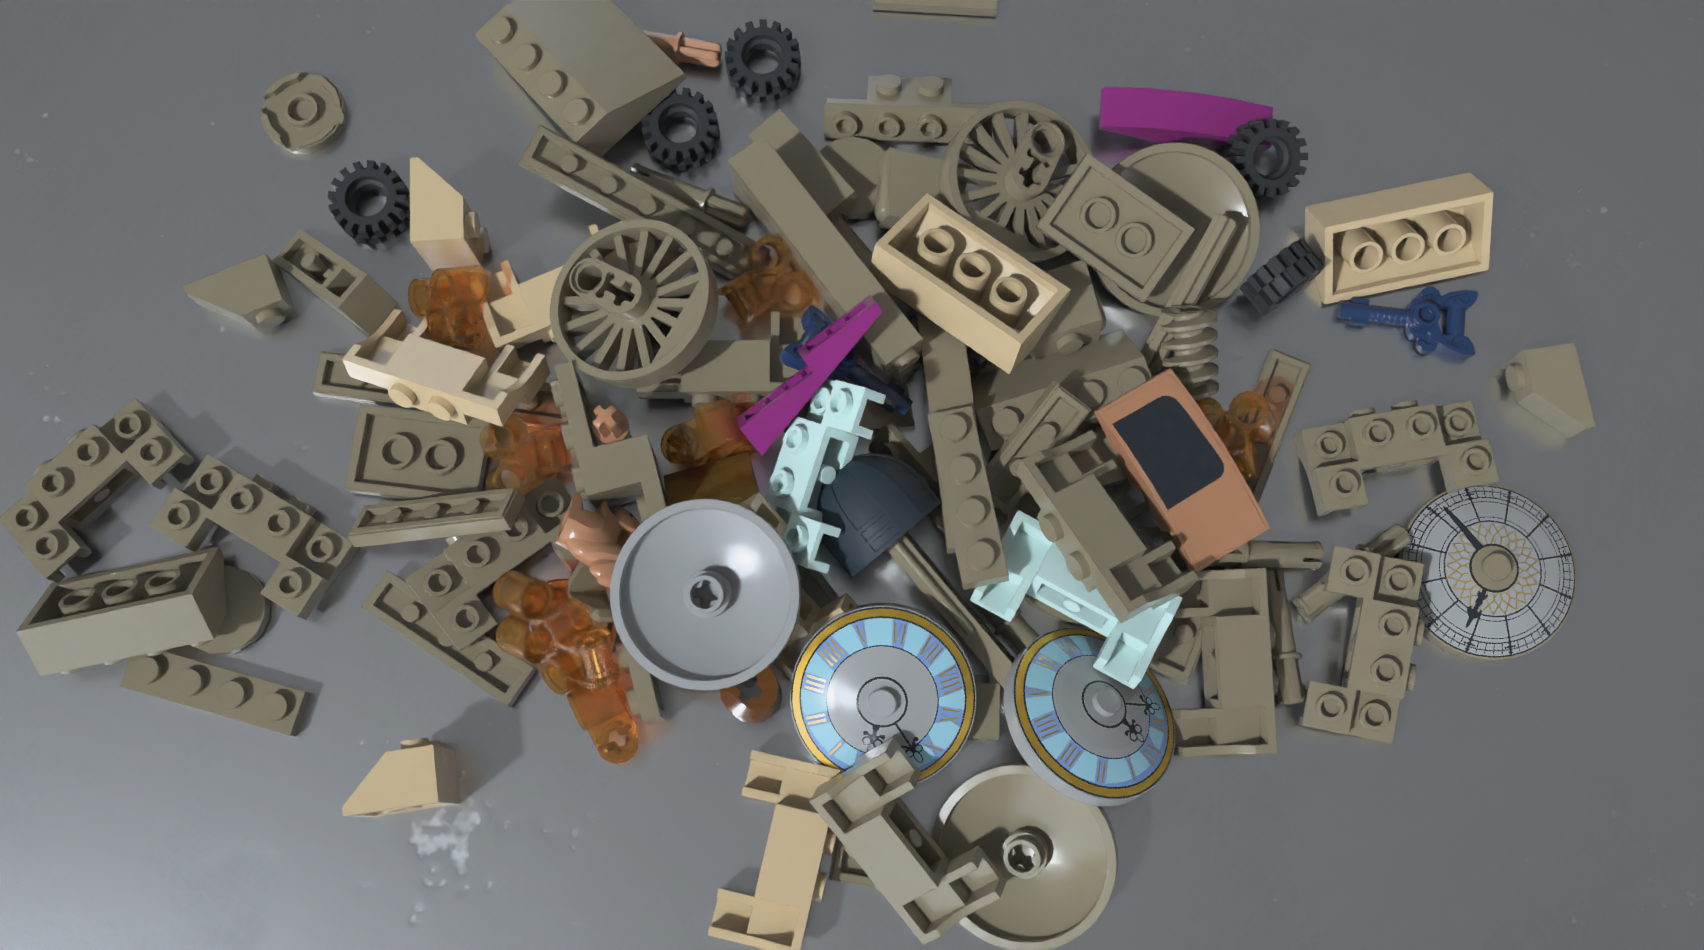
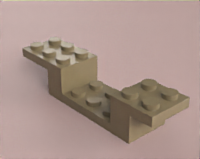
M569 361L554 365L557 380L550 381L556 407H560L562 416H567L568 422L561 424V430L567 450H570L573 459L577 458L579 465L571 467L576 490L578 493H581L583 501L590 500L596 511L601 500H605L609 508L636 501L642 523L656 512L666 508V494L655 451L648 434L599 446L597 437L593 432V420L584 384L573 362ZM622 642L615 643L620 668L625 670L626 674L630 673L633 687L626 688L632 716L641 717L642 722L648 725L667 721L657 677L638 664Z

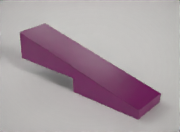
M867 296L800 347L797 351L807 365L736 418L739 428L761 456L764 455L883 312L870 296Z

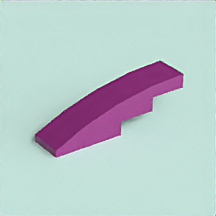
M1105 86L1101 89L1099 129L1159 144L1184 141L1219 149L1225 144H1230L1226 142L1230 135H1238L1235 129L1240 125H1246L1251 120L1273 119V107L1232 98L1152 88ZM1264 141L1256 147L1255 151L1264 152L1272 147V144Z

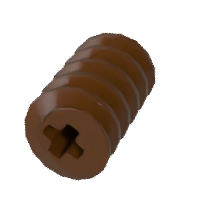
M769 666L756 676L740 684L720 689L721 700L726 709L740 721L751 724L764 722L772 717L776 710L780 708L782 701L781 685ZM757 683V687L762 694L759 698L751 696L748 702H746L747 698L743 695L742 689L744 687L752 688Z

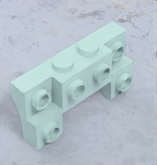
M826 379L812 396L806 419L795 416L789 423L774 472L769 481L765 500L769 504L776 506L775 511L787 523V528L782 537L789 546L796 564L808 569L828 573L830 564L819 561L815 557L823 533L838 538L841 529L821 522L822 512L817 510L820 487L823 483L831 484L835 479L836 470L842 469L852 460L859 439L857 436L871 440L873 430L859 426L867 400L883 404L886 395L862 386Z
M1018 510L1001 541L1009 581L976 587L970 601L1011 622L1025 594L1030 595L1107 637L1092 667L1134 689L1142 680L1183 598L1177 596L1154 610L1150 607L1121 624L1097 589L1088 592L1084 584L1071 575L1066 565V558L1056 544L1050 542L1044 536L1039 521Z

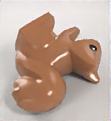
M574 493L567 511L563 514L555 544L567 549L575 558L590 567V573L597 578L598 583L610 589L613 569L623 547L621 545L626 543L630 535L641 524L634 515L624 508H617L611 513L605 500H601L596 512L583 510L581 495Z

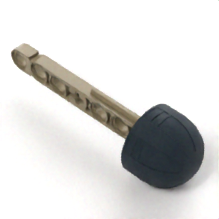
M879 453L854 456L842 469L836 470L835 479L831 484L823 483L820 487L817 510L822 512L821 522L841 529L838 538L823 533L821 539L823 544L851 578L887 550L1004 689L1007 674L1015 658L908 533L913 526L941 503V500L919 474L902 460Z

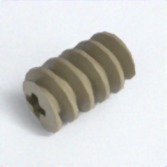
M1191 305L1170 306L1161 309V314L1172 316L1174 320L1161 326V331L1174 334V339L1161 344L1162 349L1174 352L1173 357L1162 360V366L1175 369L1176 376L1195 401L1216 394L1219 391V383L1211 378L1218 375L1219 366L1211 361L1218 357V348L1210 343L1218 339V331L1208 326L1217 322L1218 314L1212 310Z

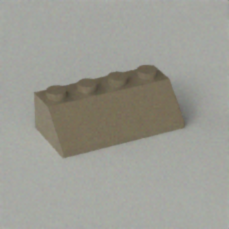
M1120 329L1101 335L1098 341L1085 344L1071 354L1061 355L1057 353L1035 361L1033 358L1023 360L1010 375L1001 368L970 377L979 441L987 463L999 451L1053 380L1092 409L1075 431H1087L1100 427L1101 425L1094 413L1096 409L1152 378L1143 354L1126 333Z
M218 546L66 579L59 583L53 582L43 593L16 633L40 676L58 672L71 674L83 667L101 663L113 665L126 658L143 654L155 656L171 648L185 645L192 647L202 646L216 637L227 616L223 553Z

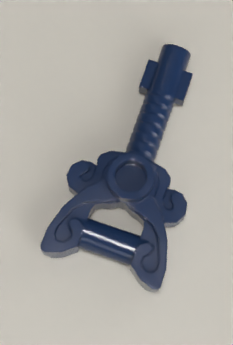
M1427 286L1418 294V297H1415L1408 304L1407 309L1369 305L1370 299L1352 297L1350 302L1339 301L1337 318L1349 319L1348 325L1363 327L1368 325V321L1405 326L1407 337L1410 340H1416L1415 348L1419 353L1426 355L1437 349L1441 353L1464 360L1475 355L1474 345L1467 336H1464L1466 310L1476 302L1478 292L1461 290L1441 296L1439 290L1434 286ZM1441 310H1447L1446 335L1441 332L1438 324Z
M810 305L801 318L802 327L805 332L799 342L789 344L784 348L779 357L783 364L796 370H801L807 365L797 350L832 324L831 320L814 305ZM853 346L827 379L843 381L847 377L859 386L886 395L884 403L877 404L891 413L896 410L900 414L905 415L913 403L911 399L903 395L905 390L892 381L887 384L857 364L858 352Z

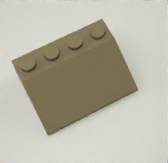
M516 0L505 5L474 34L492 56L574 143L600 157L687 78L685 73L613 0Z

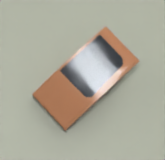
M1171 368L1164 370L1094 411L1132 489L1142 492L1160 530L1170 533L1189 572H1199L1270 529L1251 489L1227 448L1196 401Z

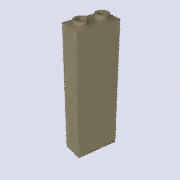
M764 135L729 158L728 165L734 194L742 204L750 208L751 216L833 322L867 296H870L882 309L883 312L854 345L858 354L874 375L887 384L890 381H895L898 385L911 378L918 371L916 365L920 361L923 338Z

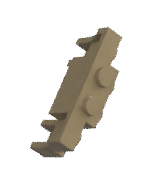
M771 311V343L770 340H707L694 360L676 375L658 384L636 388V392L640 399L684 398L685 403H692V407L699 409H712L718 407V403L736 402V406L739 408L749 409L799 371L783 364L779 357L785 347L791 343L799 342L805 331L801 323L802 317H780V311ZM654 321L658 327L662 325V323ZM640 354L637 369L642 367Z
M134 397L102 427L91 424L88 428L76 432L70 438L68 446L57 456L41 463L34 471V476L24 484L29 492L0 516V523L20 543L17 548L44 578L59 583L65 578L64 574L60 571L61 568L76 555L86 558L92 553V550L71 528L79 530L140 474L151 486L162 490L167 485L162 478L179 462L189 466L195 459L170 434L148 406Z
M1409 400L1391 406V411L1376 413L1373 407L1363 408L1350 412L1348 414L1349 418L1342 423L1302 429L1294 435L1298 456L1310 482L1318 517L1328 515L1332 511L1348 508L1359 510L1367 506L1369 501L1363 476L1429 465L1438 460L1448 494L1458 492L1463 488L1480 485L1482 488L1490 487L1500 481L1489 438L1481 439L1472 400L1435 406V403L1419 406L1417 400Z
M1091 430L1060 446L1039 450L1022 459L1016 474L1041 508L1037 516L1041 531L1050 542L1056 544L1066 558V565L1071 575L1076 580L1081 581L1088 592L1097 589L1122 624L1150 607L1154 610L1190 590L1198 580V576L1194 571L1186 575L1181 573L1170 557L1176 549L1172 541L1143 555L1147 548L1101 485V483L1111 478L1117 465L1113 459L1104 464L1092 449L1097 436Z
M209 454L203 459L182 491L177 488L173 489L149 524V526L173 541L195 552L216 523L279 561V566L260 594L295 616L307 620L329 586L350 565L361 548H355L349 539L314 519L312 516L317 509L294 495L289 502H286L275 495L280 488L276 484L257 473L250 480Z
M555 474L524 495V503L511 530L447 537L445 540L450 546L405 578L409 587L458 652L497 625V622L477 595L549 544L569 572H572L578 565L579 560L570 551L555 544L563 514L567 511L572 499Z
M1332 546L1329 554L1332 558L1328 580L1324 582L1323 591L1357 598L1341 687L1311 680L1306 681L1305 689L1308 690L1303 716L1300 715L1299 725L1393 744L1400 699H1404L1405 690L1412 691L1415 683L1417 668L1416 664L1410 663L1413 645L1420 646L1424 633L1425 622L1423 619H1418L1420 608H1417L1424 564L1381 556V554Z
M1266 568L1199 571L1196 573L1198 580L1190 590L1179 595L1183 599L1173 618L1200 617L1205 707L1171 709L1175 726L1173 755L1190 757L1278 753L1274 696L1278 691V677L1272 668L1271 650L1275 646V631L1273 625L1269 623ZM1181 572V573H1182L1183 575H1186V574H1188L1189 572Z
M892 737L859 756L850 769L818 786L809 802L842 842L847 854L855 859L869 876L875 889L885 896L920 942L925 945L941 937L952 926L969 914L1000 899L1007 881L979 846L952 860H949L900 798L901 795L915 788L922 773L895 738Z

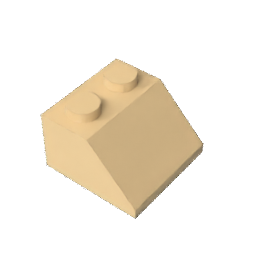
M419 157L410 158V242L432 271L483 268V253H488L489 236L487 228L481 227L479 223L478 213L476 211L472 212L464 197Z
M429 738L401 741V750L385 752L342 806L343 816L375 817L460 804L455 749L441 747L439 740L429 741Z

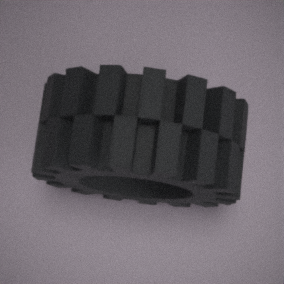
M759 19L760 27L754 28L752 21L745 23L746 31L744 33L738 27L734 31L735 40L729 38L727 41L725 63L728 79H730L731 86L735 91L739 89L741 97L747 99L749 94H751L755 103H760L761 96H767V103L775 102V94H779L782 100L788 96L787 88L793 91L797 86L796 78L800 79L801 55L799 43L796 38L792 39V31L787 27L783 32L781 31V23L773 21L772 27L769 28L767 27L766 19ZM769 50L773 51L780 61L774 71L760 74L753 72L748 67V58L756 51Z
M683 87L682 95H677L675 88L669 94V97L663 99L641 120L643 124L641 128L649 154L652 153L653 159L658 164L663 161L665 168L672 170L674 165H678L679 172H687L686 165L692 164L695 170L700 168L699 160L703 159L707 163L712 159L711 150L716 152L718 149L717 139H720V130L713 105L709 100L705 102L703 94L697 91L695 96H692L690 88ZM679 117L692 119L697 125L696 134L692 139L676 143L667 138L665 128L671 120Z
M1276 118L1251 120L1247 122L1248 124L1237 127L1235 130L1238 135H1230L1226 141L1232 144V148L1223 149L1222 156L1230 157V163L1247 181L1254 197H1277L1276 195H1284L1290 192L1288 187H1296L1300 183L1295 176L1305 174L1307 168L1299 165L1300 160H1308V152L1300 153V147L1307 144L1305 138H1296L1300 133L1296 126L1288 127L1290 122L1277 120ZM1264 141L1271 143L1276 151L1275 167L1267 175H1262L1256 170L1253 160L1256 147Z
M367 160L366 168L363 167L360 161L352 163L355 169L352 173L346 167L342 169L340 173L344 179L341 182L334 177L331 185L335 188L336 192L328 191V199L332 203L328 206L334 219L351 238L355 239L356 237L361 243L368 244L369 239H371L375 245L382 244V236H386L389 241L395 239L396 237L392 231L396 228L403 233L407 228L403 220L410 221V191L395 170L392 171L388 165L382 162L379 167L374 160ZM372 189H378L385 193L386 204L377 214L363 216L357 213L356 202L363 193Z
M1300 238L1298 241H1294L1288 247L1282 249L1278 255H1274L1265 265L1257 269V272L1252 274L1241 285L1240 290L1263 316L1277 308L1282 302L1288 300L1290 296L1302 289L1301 287L1308 284L1313 277L1321 272L1320 270L1325 267V264L1305 240Z

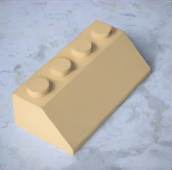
M1468 172L1305 206V242L1325 264V267L1320 270L1321 272L1315 276L1321 301L1324 304L1348 300L1352 297L1358 298L1489 270L1494 192Z
M928 193L875 244L869 271L883 288L1009 375L1036 346L1071 291L1070 288Z

